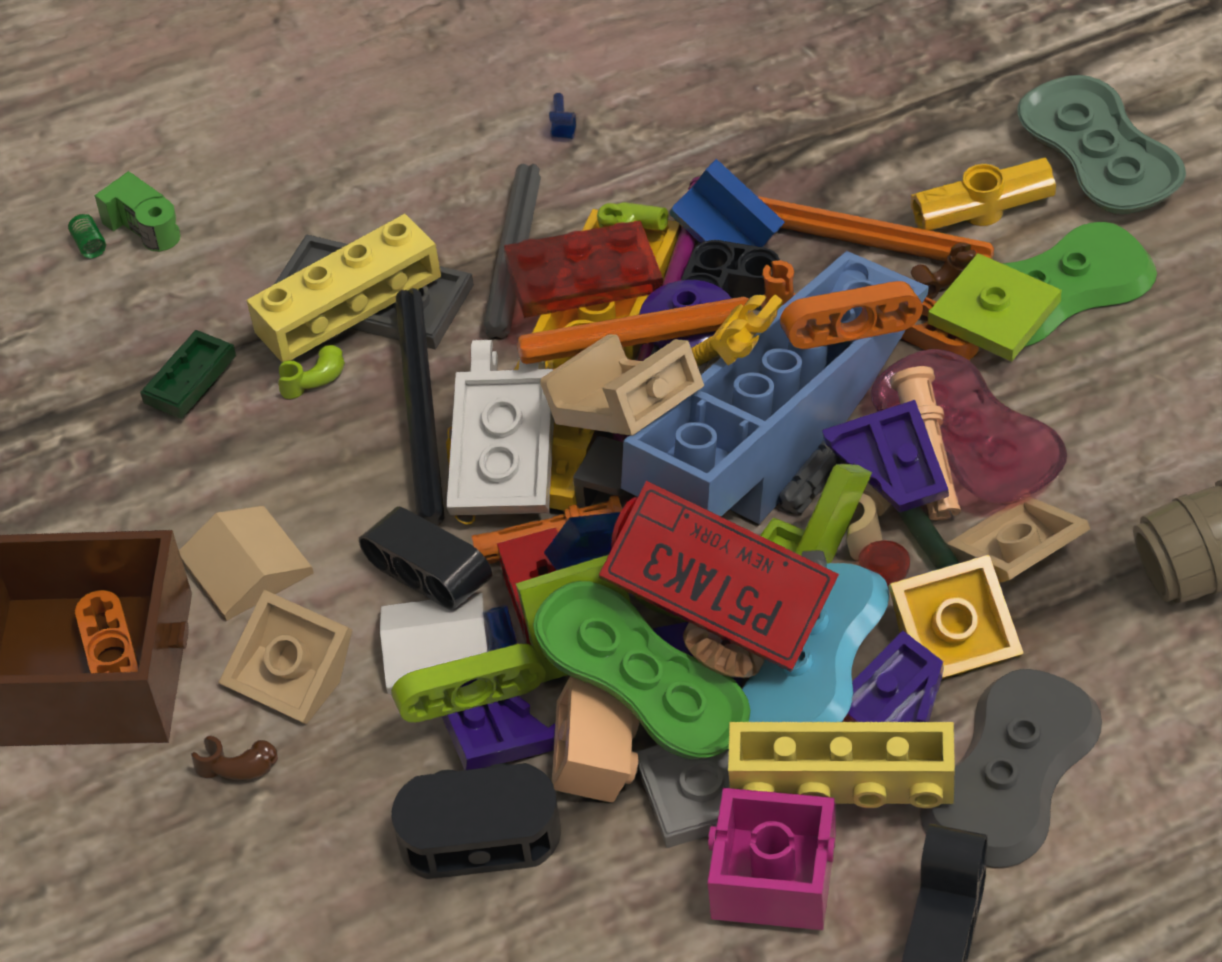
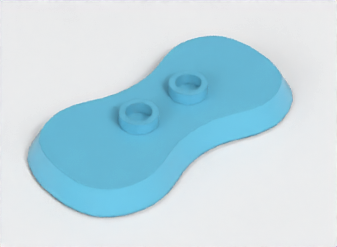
M827 564V568L838 573L839 576L792 672L764 660L760 671L755 676L750 677L742 689L750 705L749 722L843 721L852 703V665L856 652L866 636L880 621L888 606L889 588L886 580L880 574L853 564Z

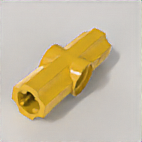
M1046 157L1001 170L990 164H977L969 167L964 172L962 181L911 194V208L915 223L919 229L930 231L962 221H967L977 226H988L998 222L1002 218L1005 209L1055 196L1056 183L1052 167Z

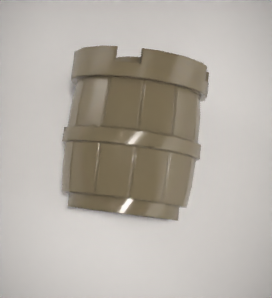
M1222 479L1215 482L1214 487L1189 495H1181L1173 499L1172 502L1154 509L1141 517L1140 524L1133 526L1134 541L1142 565L1159 597L1164 602L1173 600L1180 604L1222 591Z

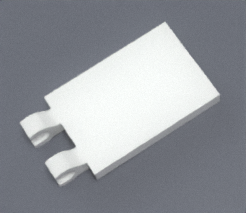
M472 340L470 372H456L446 508L450 515L549 513L554 418L540 380L553 371V369H545V361L524 364L519 360V370L497 371L498 354L497 351H492V340Z

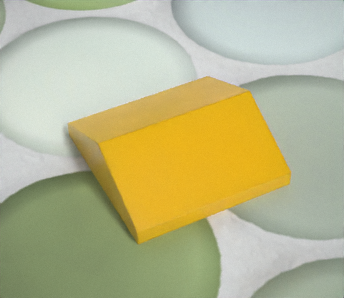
M989 555L890 583L889 589L899 633L902 631L906 632L943 661L944 672L942 679L1024 654Z

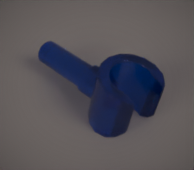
M555 93L553 95L554 110L549 112V120L552 122L550 137L573 139L576 132V114L565 112L563 94Z

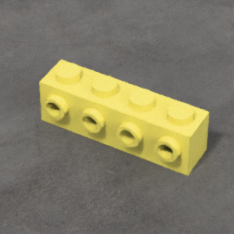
M403 214L247 299L254 332L281 362L291 361L395 303L396 295L400 290L408 291L411 288L418 290L440 278L441 272L436 244L406 214Z
M730 722L728 758L730 788L835 798V804H856L863 808H877L884 804H912L918 808H934L941 804H954V722Z

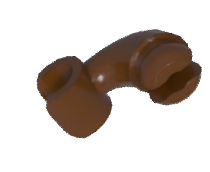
M964 242L955 244L951 248L950 255L947 257L944 265L935 273H931L924 264L916 265L912 268L911 275L915 281L929 286L926 297L934 299L941 289L950 287L976 256V251L974 249L971 250L972 246Z
M211 735L204 739L205 748L211 755L210 757H201L196 752L191 754L195 771L199 776L213 778L219 775L226 779L239 781L262 777L271 770L270 766L278 760L277 749L266 740L254 742L251 749H247L238 756L225 757L221 741Z

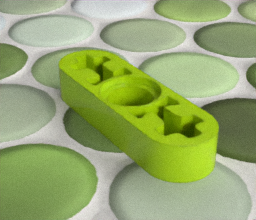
M516 644L407 673L395 682L391 690V696L403 720L412 723L422 722L529 693L542 683L546 670L533 646L529 644ZM477 679L475 682L467 686L460 687L470 680Z

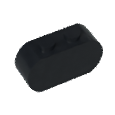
M499 763L487 768L462 771L441 770L435 774L419 775L408 781L400 789L392 805V823L401 857L411 871L425 879L537 867L553 854L561 837V822L554 786L544 772L527 763L513 765Z

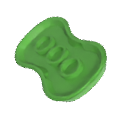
M1093 222L1081 225L1070 231L1055 246L1040 255L1022 261L1002 263L1062 290L1061 302L1024 347L1043 340L1063 321L1081 311L1095 307L1122 304L1141 297L1150 290L1157 276L1156 266L1151 256L1135 237L1122 227L1108 222Z
M576 581L555 590L539 607L533 626L539 647L549 662L563 673L592 684L618 699L636 716L651 738L668 752L686 759H703L721 754L729 749L730 722H749L751 711L749 701L742 688L732 677L724 676L708 669L695 657L683 653L668 644L651 629L638 610L625 597L613 589L590 581Z

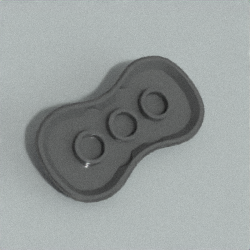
M1018 669L995 680L984 690L979 698L975 713V729L972 742L966 754L955 765L954 804H941L934 808H921V823L925 833H927L929 824L987 834V866L1009 867L1020 864L1033 856L1044 844L1048 835L1051 800L1059 780L1069 768L1087 755L1099 740L1102 717L1095 700L1072 682L1044 671Z

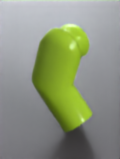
M627 202L619 204L606 203L599 208L597 213L599 227L602 231L611 235H619L639 228L664 230L669 218L668 210L665 207Z

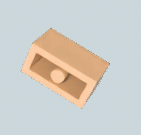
M571 676L557 700L552 784L556 791L614 803L624 784H631L636 775L638 753L631 750L632 739L637 733L639 720L623 703L611 694Z

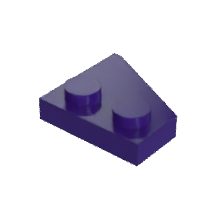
M915 400L822 430L825 444L845 463L859 465L872 472L868 484L899 512L949 497V489Z
M902 631L852 681V703L843 721L929 722L944 672L943 661L906 632Z
M477 679L470 680L460 687L467 686L475 682ZM520 696L442 716L464 770L486 768L494 764L506 763L554 751L555 724L548 728L530 714V704Z

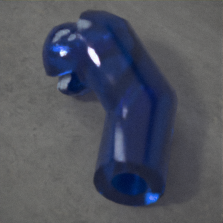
M507 605L497 606L482 612L489 636L488 652L518 644Z

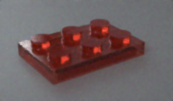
M641 220L629 223L621 222L607 227L572 231L563 235L528 239L519 243L504 245L505 261L524 318L646 296L663 286V277Z

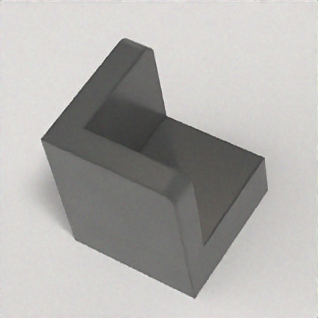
M597 435L573 476L578 508L591 506L599 491L615 496L622 494L621 479L624 442Z

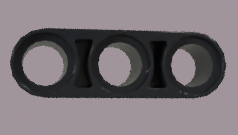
M400 506L395 507L362 534L358 540L362 552L377 569L449 610L456 609L493 576L488 561L477 548Z

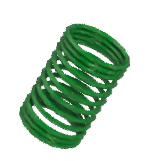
M79 214L70 220L68 229L81 254L86 258L100 256L106 249V242L94 219L88 214ZM90 224V225L81 226L80 228L77 229V227H79L80 225Z

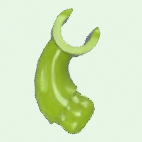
M334 345L324 346L318 352L319 358L315 366L307 371H303L302 366L296 361H283L279 366L280 379L278 385L280 394L285 399H294L301 396L305 389L317 388L333 382L340 376L345 365L342 350Z

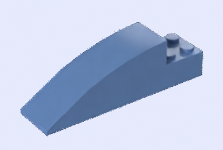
M846 251L777 310V316L766 331L754 335V337L759 335V340L749 355L737 358L730 365H727L720 358L701 374L704 387L633 436L630 435L624 440L621 489L638 497L645 482L648 481L718 516H723L730 509L760 524L780 503V492L790 481H795L794 475L815 450H821L818 446L824 440L822 430L845 423L872 386L905 332L903 330L810 349H799L791 344L780 326V317L784 309L792 302L801 298L893 281H903L909 284L923 303L928 295L929 286ZM862 307L848 310L843 315L841 323L851 322L860 315Z

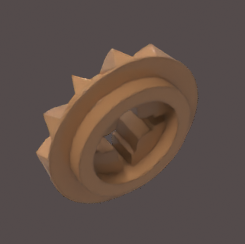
M690 622L683 633L684 643L693 656L702 665L718 674L729 677H752L760 671L764 663L763 658Z

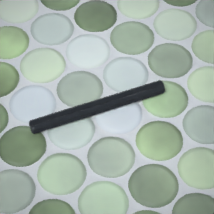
M411 288L408 291L400 290L397 293L396 305L416 515L435 525H440L444 521L445 516L423 300L421 299V292Z

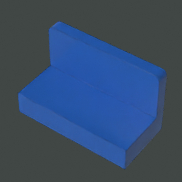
M717 159L702 173L696 183L669 211V214L700 243L709 240H722L764 247L785 223Z

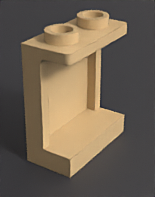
M608 334L540 380L556 424L631 436L704 387L689 341L675 339L645 360L636 361L629 360L626 357L618 335Z

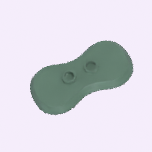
M1066 76L1041 84L1020 99L1017 112L1024 128L1037 141L1061 153L1071 161L1082 190L1095 205L1103 210L1121 215L1140 212L1163 202L1184 183L1186 170L1179 155L1168 146L1143 134L1132 124L1125 112L1121 97L1109 84L1091 76Z

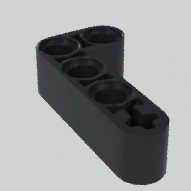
M709 240L697 245L693 250L681 280H700L712 283L727 292L731 299L738 297L750 298L754 295L765 294L763 269L768 264L771 267L772 277L771 262L780 259L773 250L764 247L722 240ZM761 305L754 310L761 311ZM654 345L651 355L661 348ZM708 361L698 366L700 375L704 373Z
M929 824L921 859L920 890L902 962L968 961L985 886L987 834Z

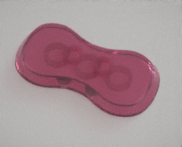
M928 349L908 355L884 370L872 385V402L877 412L900 405L898 392L893 390L890 384V378L895 373L917 366H926L933 369L935 380L931 384L936 404L942 407L944 412L943 424L940 426L949 466L956 479L966 490L987 503L1010 505L1032 496L1053 481L1063 470L1067 462L1065 444L1054 429L1039 420L1018 413L1005 406L991 393L976 366L968 359L954 352L942 349Z

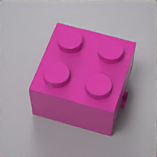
M723 788L717 827H710L708 841L709 850L713 851L708 877L711 919L824 930L831 869L836 845L835 798Z

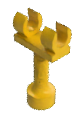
M754 295L749 298L744 306L742 304L736 306L713 336L691 348L697 366L718 355L721 356L727 365H730L737 358H743L750 354L759 340V335L755 337L754 335L766 331L777 316V310L767 318H760L753 312L754 309L763 303L766 296Z

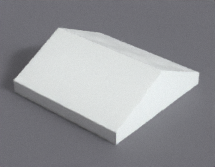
M482 593L472 594L454 610H449L433 600L381 606L380 636L388 694H391L395 682L407 673L488 652Z

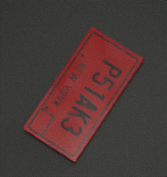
M648 481L645 482L599 573L600 579L792 672L839 576L838 573Z

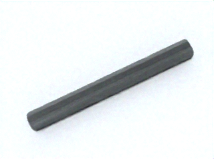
M522 163L515 171L484 319L485 333L490 338L496 336L505 338L510 333L541 180L539 175L540 169L535 164L528 166Z

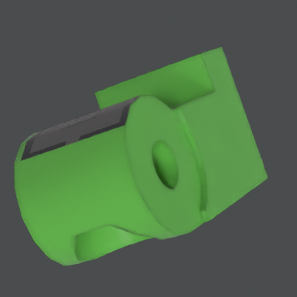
M126 172L94 195L102 224L113 232L124 225L140 236L143 245L151 251H165L174 247L179 242L181 234L176 224L174 205L163 197L161 193L131 172Z

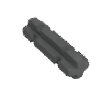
M824 440L818 446L821 450H815L794 475L795 481H790L780 492V505L784 510H790L795 515L803 513L812 502L810 498L816 497L826 485L834 465L843 464L844 461L825 444Z

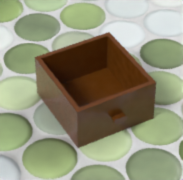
M173 530L0 535V746L169 743L183 649H186L189 634L188 617L192 598V591ZM99 590L110 591L117 595L127 620L139 663L138 672L90 673L75 615L76 605L85 595ZM105 612L97 614L96 622L99 630L109 628ZM109 647L100 653L98 660L102 662L115 661L121 657L124 649L121 647Z

